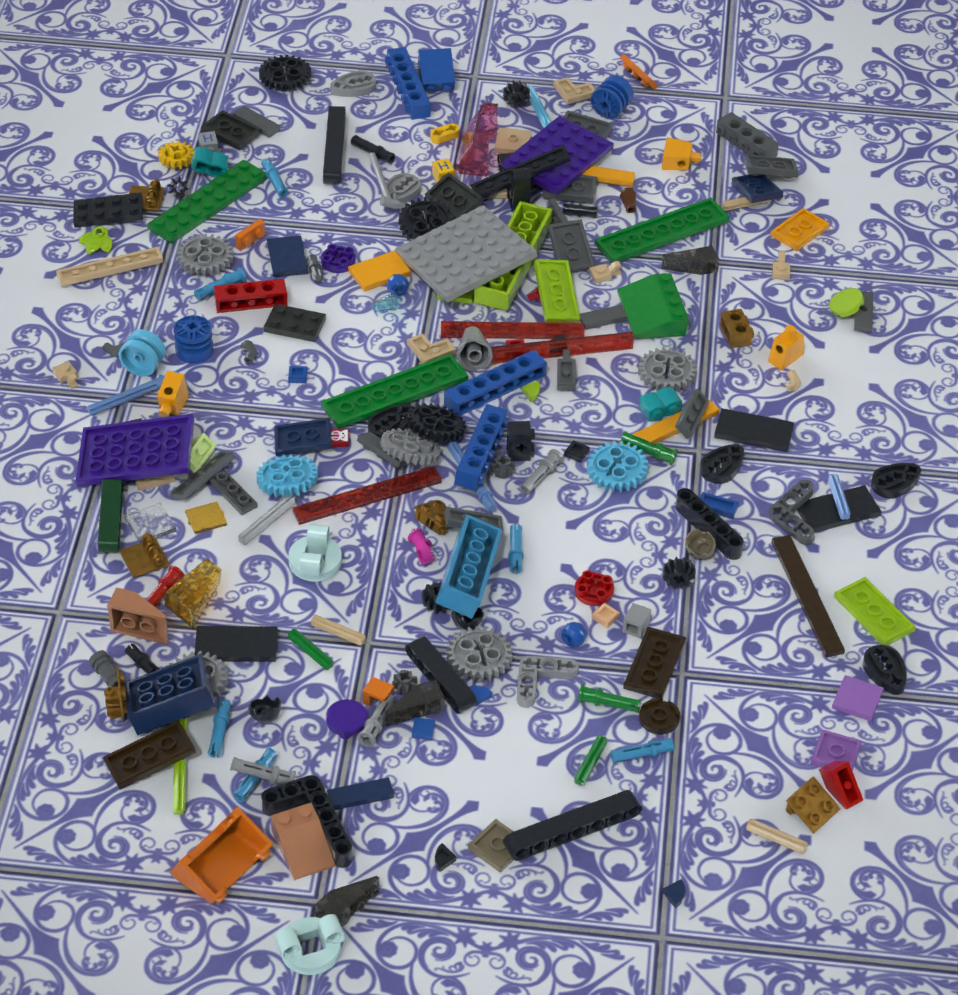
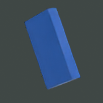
M702 492L700 496L719 516L733 519L739 507V502L705 492Z

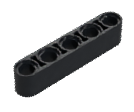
M687 488L678 490L676 510L696 529L702 532L708 531L716 541V548L728 559H739L742 556L744 544L742 536L692 490Z
M425 636L405 645L406 653L411 661L457 714L477 705V700L472 690Z

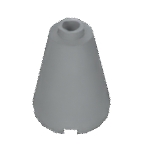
M471 326L466 328L463 333L456 357L462 368L474 372L481 368L485 369L491 363L493 351L481 330Z

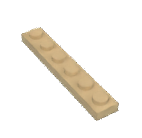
M154 247L56 270V274L62 287L163 263V256L159 248Z

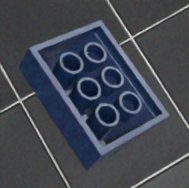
M202 653L125 682L128 718L137 735L149 733L153 729L170 725L174 721L188 718L193 714L207 711L215 706L214 693Z

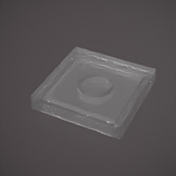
M161 502L125 515V520L139 543H142L144 533L152 534L154 538L158 539L176 532V526Z

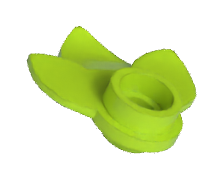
M102 226L95 227L91 232L83 234L79 239V244L85 245L88 255H91L98 249L109 253L112 248V240L108 237V230Z

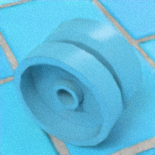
M139 329L130 334L127 341L120 348L118 355L120 362L128 371L138 376H149L164 358L166 348L157 335L150 331Z

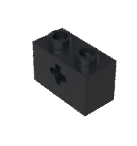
M530 421L507 422V456L511 457V462L530 461L531 453H534V442H531V440H535L534 428H531Z

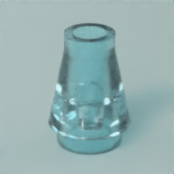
M392 293L373 302L375 312L391 311L400 307L397 294L392 295Z

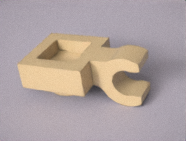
M778 251L777 262L772 264V279L790 280V263H785V251Z
M615 261L609 267L606 264L589 267V273L595 284L612 280V276L621 275L619 269L621 264L619 261Z
M69 361L52 367L53 374L60 383L67 382L71 389L78 386L75 381L78 377L77 371Z

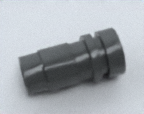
M104 650L95 652L90 657L89 664L97 674H100L107 686L117 687V670L113 660Z

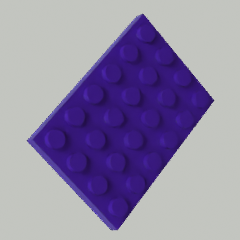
M558 116L502 161V167L508 169L564 145L571 161L531 178L532 183L558 195L610 152L614 147V143Z
M193 414L83 427L75 480L77 487L102 484L103 479H122V481L189 473L194 429Z

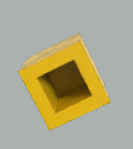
M448 158L432 161V175L436 183L448 172L455 177V170Z

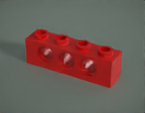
M285 279L214 286L217 313L272 308L275 304L288 306Z

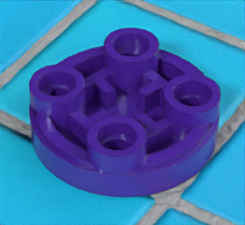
M329 244L327 249L321 254L322 267L332 273L347 272L348 266L356 263V256L352 247Z
M344 699L333 703L327 709L326 724L333 733L339 735L342 739H349L352 735L361 732L365 728L367 711L361 703L355 700Z

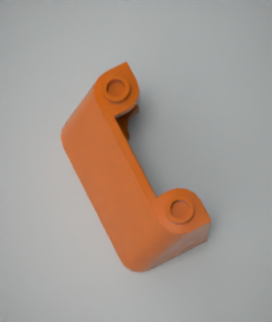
M237 806L207 837L185 855L169 873L209 903L213 904L216 902L219 904L227 896L225 891L258 859L262 862L271 853L268 849L274 843Z

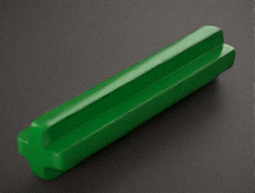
M292 629L288 632V638L325 670L333 667V660L297 629Z
M602 735L596 737L574 777L575 784L583 786L586 783L607 744L606 737Z

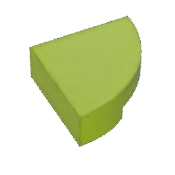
M538 381L522 386V392L530 402L535 401L540 393Z

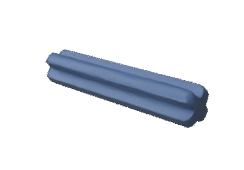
M831 474L829 475L828 482L839 516L842 520L849 519L851 512L839 476Z

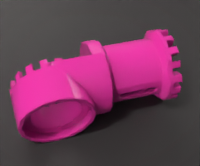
M417 528L411 531L407 539L416 547L420 563L426 565L433 562L435 558L434 554L432 555V549H430L432 542L426 539L422 529Z

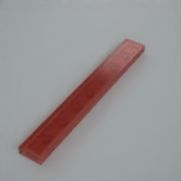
M441 321V338H462L465 329L474 326L479 328L484 337L488 339H553L564 334L565 340H584V323Z
M633 332L491 346L493 351L491 364L506 363L532 350H535L544 359L563 357V349L570 350V356L633 349L634 334Z
M435 466L292 507V512L298 524L301 525L442 483V478Z

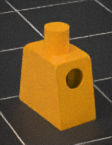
M667 137L663 153L662 170H689L690 162L700 163L701 153L692 152L693 144L691 142Z
M787 325L785 331L773 340L768 362L778 369L784 370L803 356L804 335L798 332L794 326Z
M167 370L157 396L160 407L158 414L161 417H169L170 414L178 415L189 396L185 374Z

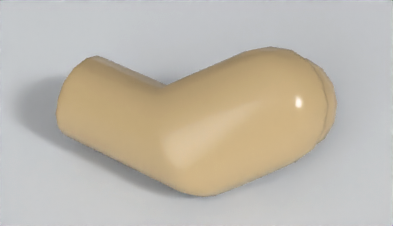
M790 370L787 372L790 382H786L785 386L788 391L794 392L801 385V380L794 370Z

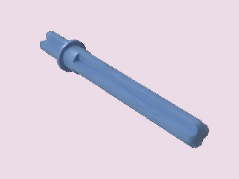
M159 375V378L91 404L87 407L88 412L93 416L160 389L165 375Z
M456 441L449 442L447 448L459 466L464 453ZM483 483L482 485L479 484L475 491L479 502L485 506L489 513L492 511L496 512L498 505L492 498V492L488 491Z

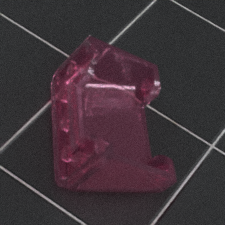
M487 102L481 105L464 130L456 159V171L458 173L488 176L489 140L493 138L496 141L498 104Z

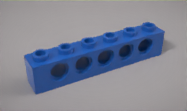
M406 47L387 49L385 64L389 66L390 75H393V83L397 85L398 94H401L402 104H405L406 113L410 115L411 120L431 117L430 101Z
M532 350L444 391V406L448 410L453 409V413H459L458 416L466 414L546 376L547 362L535 350Z
M489 404L485 405L457 468L454 485L476 491L479 484L482 485L485 477L484 473L488 472L490 462H492L499 441L503 437V428H507L509 418L506 415L508 410Z

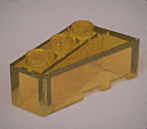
M208 558L205 559L166 591L164 606L194 629L220 584L222 569Z

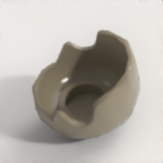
M695 529L686 536L685 546L692 557L706 559L713 555L716 549V541L708 531L702 532L699 529Z

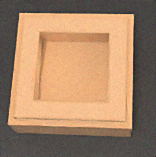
M603 603L592 614V619L606 628L611 626L620 617V612L606 603Z

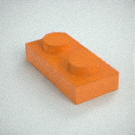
M258 219L235 235L236 249L242 251L265 235V221Z

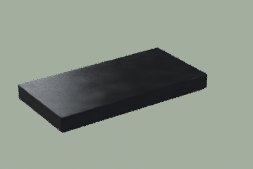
M721 408L714 438L788 452L794 422Z
M865 485L844 490L851 512L849 519L842 520L840 518L832 493L808 499L797 509L802 520L813 528L814 533L881 516L880 508Z
M197 626L194 655L201 651L203 656L209 652L210 657L216 655L217 660L221 659L222 661L276 662L278 626Z

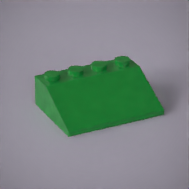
M671 273L653 274L617 289L634 338L686 335L689 318Z

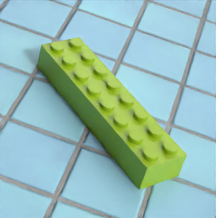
M520 201L507 226L538 253L548 233V225L552 224V209ZM534 259L475 288L474 303L508 311Z

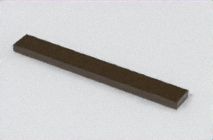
M791 535L772 538L773 548L825 658L844 654V646Z

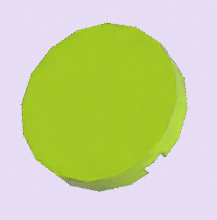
M856 288L844 289L831 298L829 308L835 316H851L860 310L861 304L863 306L864 296Z

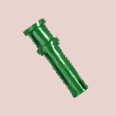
M625 431L621 438L623 444L630 442L632 447L637 445V449H642L644 452L653 455L655 459L665 460L670 465L673 464L678 452L677 449L672 450L663 446L662 443L655 444Z
M581 684L578 695V702L580 703L586 701L594 703L595 706L604 704L639 713L640 707L638 706L641 705V700L605 693L602 688L592 689L585 687L584 684Z

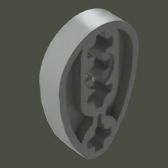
M353 71L331 82L330 91L333 95L343 97L368 95L376 88V78L368 71Z
M409 173L396 174L386 183L391 198L402 203L413 200L421 191L419 178Z

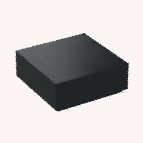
M573 440L564 451V456L581 463L589 453L590 447Z

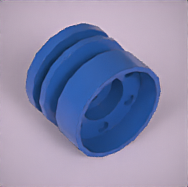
M617 75L607 77L591 95L593 109L597 114L606 119L618 117L633 99L634 92L632 86L623 77Z
M190 315L179 319L174 324L175 353L181 361L196 364L204 362L213 354V340L210 321L198 315Z

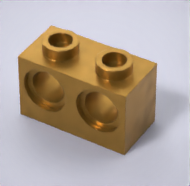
M742 309L721 312L720 327L730 349L750 346L751 340L754 337V330L749 326L748 317L744 315Z

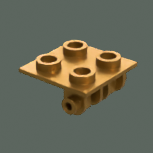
M154 179L150 182V186L131 185L129 194L142 192L143 209L159 211L165 188L161 187L158 179Z
M434 500L413 507L416 510L414 513L416 520L428 526L429 529H432L438 535H445L448 531L444 514L447 506L444 502Z
M144 533L142 543L119 550L133 578L170 566L157 539L152 534Z
M117 664L118 686H109L105 689L107 716L111 719L122 717V722L125 723L124 714H128L125 686H121L125 685L123 672L119 673Z
M812 776L786 800L788 804L785 810L789 815L797 814L814 834L841 808L816 778Z

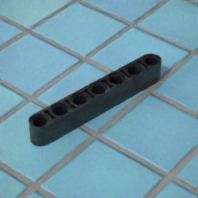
M329 106L323 166V183L340 184L346 116L345 106Z
M625 790L511 832L505 836L503 844L513 860L519 861L632 819L640 814L642 806L630 790Z

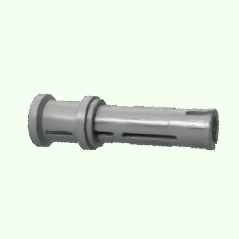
M556 449L550 450L548 456L539 462V467L519 486L520 491L528 495L547 474L553 473L555 467L564 461L563 455Z
M390 693L385 702L380 701L372 717L366 720L364 730L358 735V741L366 747L374 746L377 734H380L382 731V722L395 701L393 694Z
M236 757L233 758L230 767L231 771L269 780L268 782L272 785L275 783L281 785L295 780L296 771H285L279 769V766L271 768Z

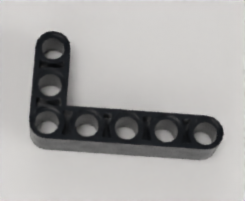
M502 153L497 155L498 168L500 172L506 170L502 167V161H504L512 153ZM529 168L511 170V186L506 189L508 190L507 197L512 211H515L520 201L530 204L531 174Z
M308 775L268 788L262 792V811L270 817L271 815L312 803L320 820L335 865L340 868L350 866L353 860L352 844L317 776Z

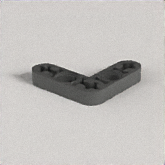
M809 480L799 481L769 509L771 521L803 545L811 544L814 541V530L795 515L794 512L811 498L814 493L813 484ZM790 498H794L797 500L796 503L792 505L787 504L786 501ZM795 521L797 525L791 528L787 526V523Z

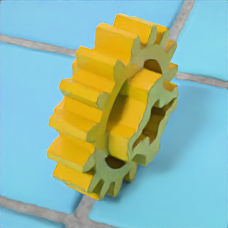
M171 141V144L165 143V147L161 146L160 150H158L159 162L162 163V166L167 165V168L173 167V170L176 167L182 169V166L188 167V163L192 164L194 148H191V144L186 145V142L180 143V141H177V143Z

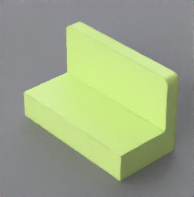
M205 433L192 439L190 469L193 472L201 468L216 447Z

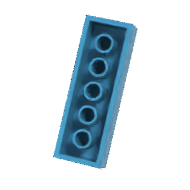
M468 514L466 515L458 530L435 603L471 619L473 618L484 594L502 529Z

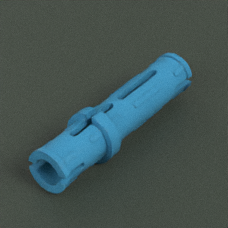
M263 159L261 165L266 172V177L270 179L278 196L285 198L289 191L280 178L278 169L274 167L271 159Z
M512 524L510 526V551L508 559L510 560V572L514 574V568H516L515 574H519L522 571V560L524 557L522 551V526L518 524V530H516V524Z
M222 700L218 701L217 712L213 717L214 727L208 755L215 758L216 752L217 758L221 756L226 726H228L230 721L228 716L231 703L228 700H224L223 705Z
M672 738L655 742L650 740L645 744L610 750L611 760L614 764L645 756L655 757L660 753L674 751V743Z
M267 748L262 757L254 763L270 767L278 757V754H276L277 752L274 749ZM247 775L233 793L234 798L238 802H245L261 778Z

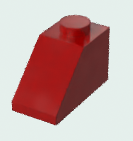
M835 760L819 769L826 789L844 809H848L864 800L849 761Z

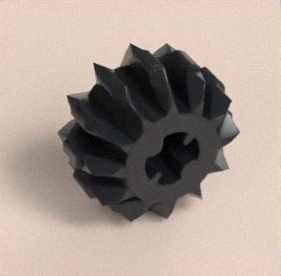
M513 80L512 84L507 82L506 87L503 89V99L507 105L511 104L512 107L518 105L520 108L521 104L526 105L527 101H529L530 89L527 87L526 82L521 83L520 80L518 82Z
M675 557L674 560L668 559V562L664 564L662 577L666 581L667 586L672 585L674 589L676 587L682 589L683 586L690 587V584L695 580L696 568L691 560H686L685 557L682 559Z
M433 581L432 585L426 584L422 592V603L424 607H427L428 612L434 610L435 614L438 611L444 614L445 610H451L435 603L442 581L440 583Z

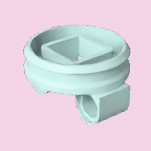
M309 524L307 536L297 540L289 550V567L297 577L311 582L324 581L334 576L341 568L342 552L339 545L329 538V526Z
M329 914L322 918L306 917L298 919L286 928L278 931L275 939L282 960L288 968L299 974L316 975L329 970L338 961L341 953V942L345 941V934L337 916ZM319 937L323 950L303 956L300 942Z

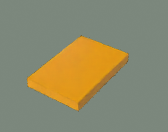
M802 208L774 228L770 236L798 251L826 231L830 223Z
M395 251L348 266V272L364 292L387 284L388 279L394 274H401L405 277L411 275V270Z

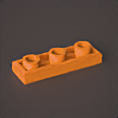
M623 53L620 57L624 62L622 66L628 71L633 70L631 74L636 79L641 78L640 82L646 88L650 86L655 90L659 85Z

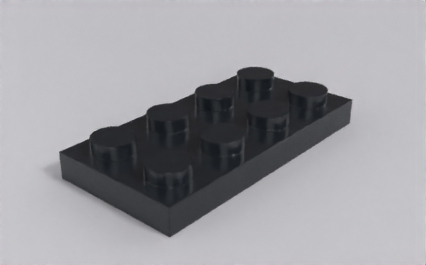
M142 192L74 200L73 223L75 228L143 220Z

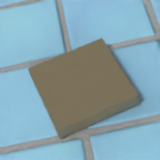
M495 819L468 844V850L501 873L514 861L503 844L505 836L514 831Z

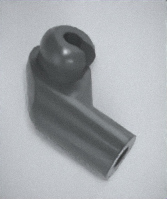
M245 340L241 343L240 347L244 348L243 351H247L244 361L247 364H251L257 354V349L252 341Z
M107 342L103 345V350L114 357H119L118 352L124 343L113 346Z

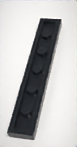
M562 145L475 182L470 186L472 190L485 198L511 186L512 169L529 168L532 178L571 161L565 146Z

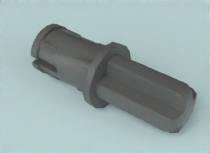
M311 254L309 255L310 259L308 256L306 258L309 266L308 271L315 282H321L323 277L321 272L322 266L318 263L317 256Z

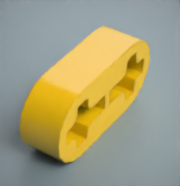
M451 123L434 128L430 132V140L432 143L440 144L459 137L460 127L457 124Z

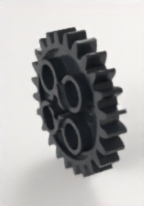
M287 54L285 57L280 55L279 58L274 56V59L268 58V62L263 61L259 68V80H261V83H264L265 87L269 86L270 90L275 88V91L279 89L282 92L285 89L289 92L291 89L296 91L297 87L303 88L302 85H307L311 78L309 63H306L305 59L301 60V57L295 58V55L289 57ZM283 66H285L286 77H287V80H288V81H286V79H285V72H284Z
M424 197V201H421L420 198H417V202L411 200V205L406 203L405 208H401L398 220L399 230H403L402 235H407V240L411 238L414 240L428 233L429 230L431 231L454 220L450 207L445 208V203L440 205V200L433 202V198L430 201H427L426 197Z
M423 403L422 406L416 404V407L412 406L411 409H408L405 419L406 424L409 425L408 428L413 429V433L418 432V436H425V439L431 438L433 442L435 439L442 443V440L449 443V440L453 442L456 439L460 440L466 428V421H463V417L458 416L459 413H453V409L447 410L446 406L442 408L439 404L436 406L432 403L429 405Z

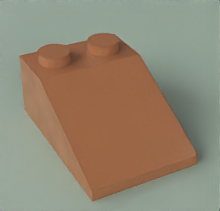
M116 587L107 604L111 632L168 645L166 615L138 593Z
M312 803L271 815V831L294 880L335 867L320 820Z

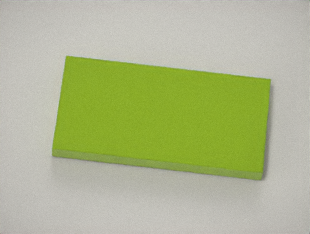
M535 259L533 265L545 322L579 323L580 315L568 260Z
M866 577L834 592V598L881 645L888 646L915 632L916 626Z

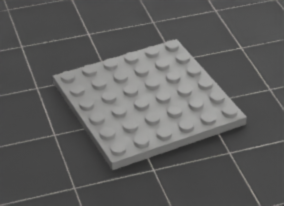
M484 205L395 249L398 256L446 302L538 257L537 251Z

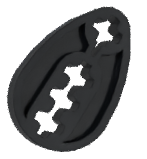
M409 404L394 405L374 413L368 419V432H372L381 438L383 432L387 430H398V428L402 431L408 430L409 425L406 424L405 419L408 409H411L412 406Z
M731 444L712 450L701 459V476L706 481L714 484H724L731 481L741 469L744 448L739 444Z
M896 463L880 467L872 475L871 488L877 495L884 498L894 499L901 497L912 490L917 484L921 475V467L914 463Z
M875 645L868 648L862 663L866 674L875 684L883 687L885 691L893 695L902 694L905 690L907 672L900 653L887 645Z

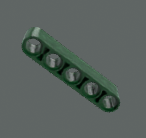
M122 479L102 480L98 535L99 553H116L120 549L123 502Z

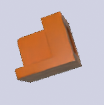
M372 677L362 691L363 704L370 707L375 699L385 702L390 693L394 695V685Z

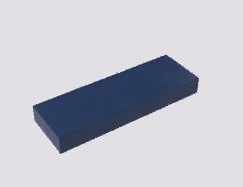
M389 777L327 790V795L335 810L394 798Z

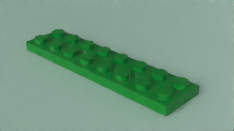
M243 159L228 169L226 173H222L147 223V228L173 244L268 179L265 174L266 172Z
M710 197L595 239V245L611 263L615 261L621 262L729 222L730 216Z
M450 353L321 401V407L335 426L341 429L370 418L374 413L387 407L407 404L468 381L469 375Z

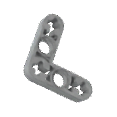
M523 657L519 664L518 705L524 708L534 705L537 677L575 678L578 675L579 668L577 661L568 658ZM552 665L554 669L546 670L544 666ZM530 679L533 682L531 684H524L522 681ZM524 691L528 692V699H524Z

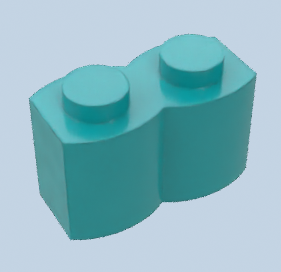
M196 147L192 155L191 169L202 174L208 173L216 178L222 173H226L228 156L220 152H211L204 147Z
M665 387L657 392H650L639 398V408L648 421H658L664 416H672L682 411V400L672 387Z

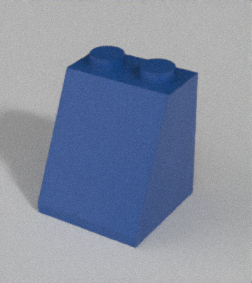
M451 48L419 50L417 68L425 92H450L454 90L455 76Z

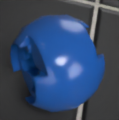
M394 274L387 281V289L392 295L402 296L409 289V281L404 275Z
M570 622L563 627L561 636L565 644L577 647L584 643L587 632L582 624Z

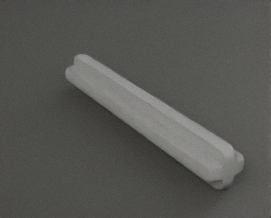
M285 496L238 536L239 542L246 545L295 504L294 496Z

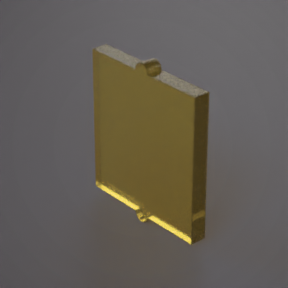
M217 501L185 510L188 524L191 525L194 534L227 526L224 511H221Z

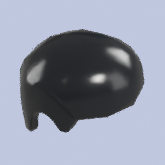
M478 607L472 619L455 611H452L451 617L458 628L468 631V627L474 630L476 626H479L484 613Z
M268 695L263 699L252 700L248 707L249 714L258 722H272L279 716L281 701L278 697L275 700H271Z

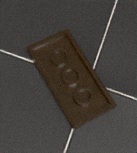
M647 627L624 682L623 689L663 699L686 642V637Z
M178 720L104 756L103 760L119 790L196 753V750Z

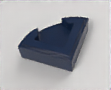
M682 879L663 888V894L675 908L682 903L685 895V885Z

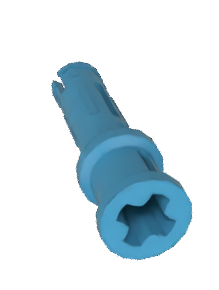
M239 267L230 274H224L221 279L194 290V295L200 301L214 294V286L244 283L247 281L246 275L242 268Z

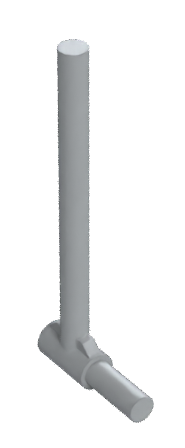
M374 152L370 153L369 157L383 193L380 205L392 209L405 208L406 203L391 198L376 154Z

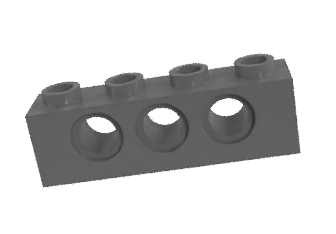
M730 112L717 120L716 133L747 154L777 157L779 143L734 113Z

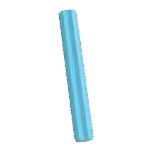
M532 85L527 86L530 89L529 100L543 128L551 123V120Z

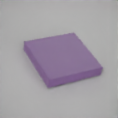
M845 675L833 701L832 709L871 721L884 688Z
M822 729L810 764L822 768L835 760L849 761L853 771L862 741Z

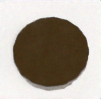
M661 698L648 700L641 706L639 722L646 731L658 735L669 734L679 725L680 712L673 702L669 700L666 702Z

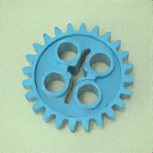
M613 441L612 445L606 442V447L599 445V450L593 449V454H589V459L587 460L589 479H592L593 484L598 483V488L605 486V491L612 488V493L616 489H619V492L622 493L624 488L630 491V486L636 489L637 483L642 484V479H646V474L648 473L646 454L642 455L643 450H637V445L630 447V442L626 445H623V441L619 444Z
M283 454L282 458L275 456V460L268 459L269 463L263 462V467H259V471L256 472L259 489H262L263 493L268 492V495L274 493L275 497L282 495V498L286 495L292 497L293 494L299 496L301 491L306 493V488L312 489V485H316V480H318V467H316V463H312V459L307 460V456L300 458L299 454L296 457H293L292 454L289 457Z

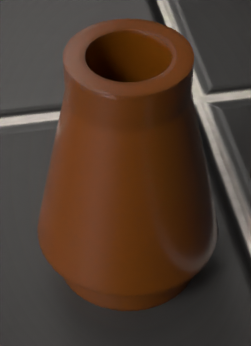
M630 187L622 189L620 199L626 212L634 213L636 211V192Z

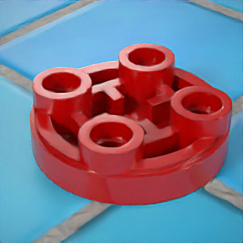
M586 570L575 582V596L580 602L589 606H601L603 603H608L614 594L613 579L609 575Z

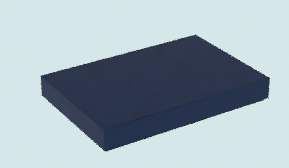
M749 174L732 178V184L751 203L783 198V191L764 174H759L758 176Z
M301 235L267 239L273 277L308 274Z
M330 418L274 426L276 456L332 449Z

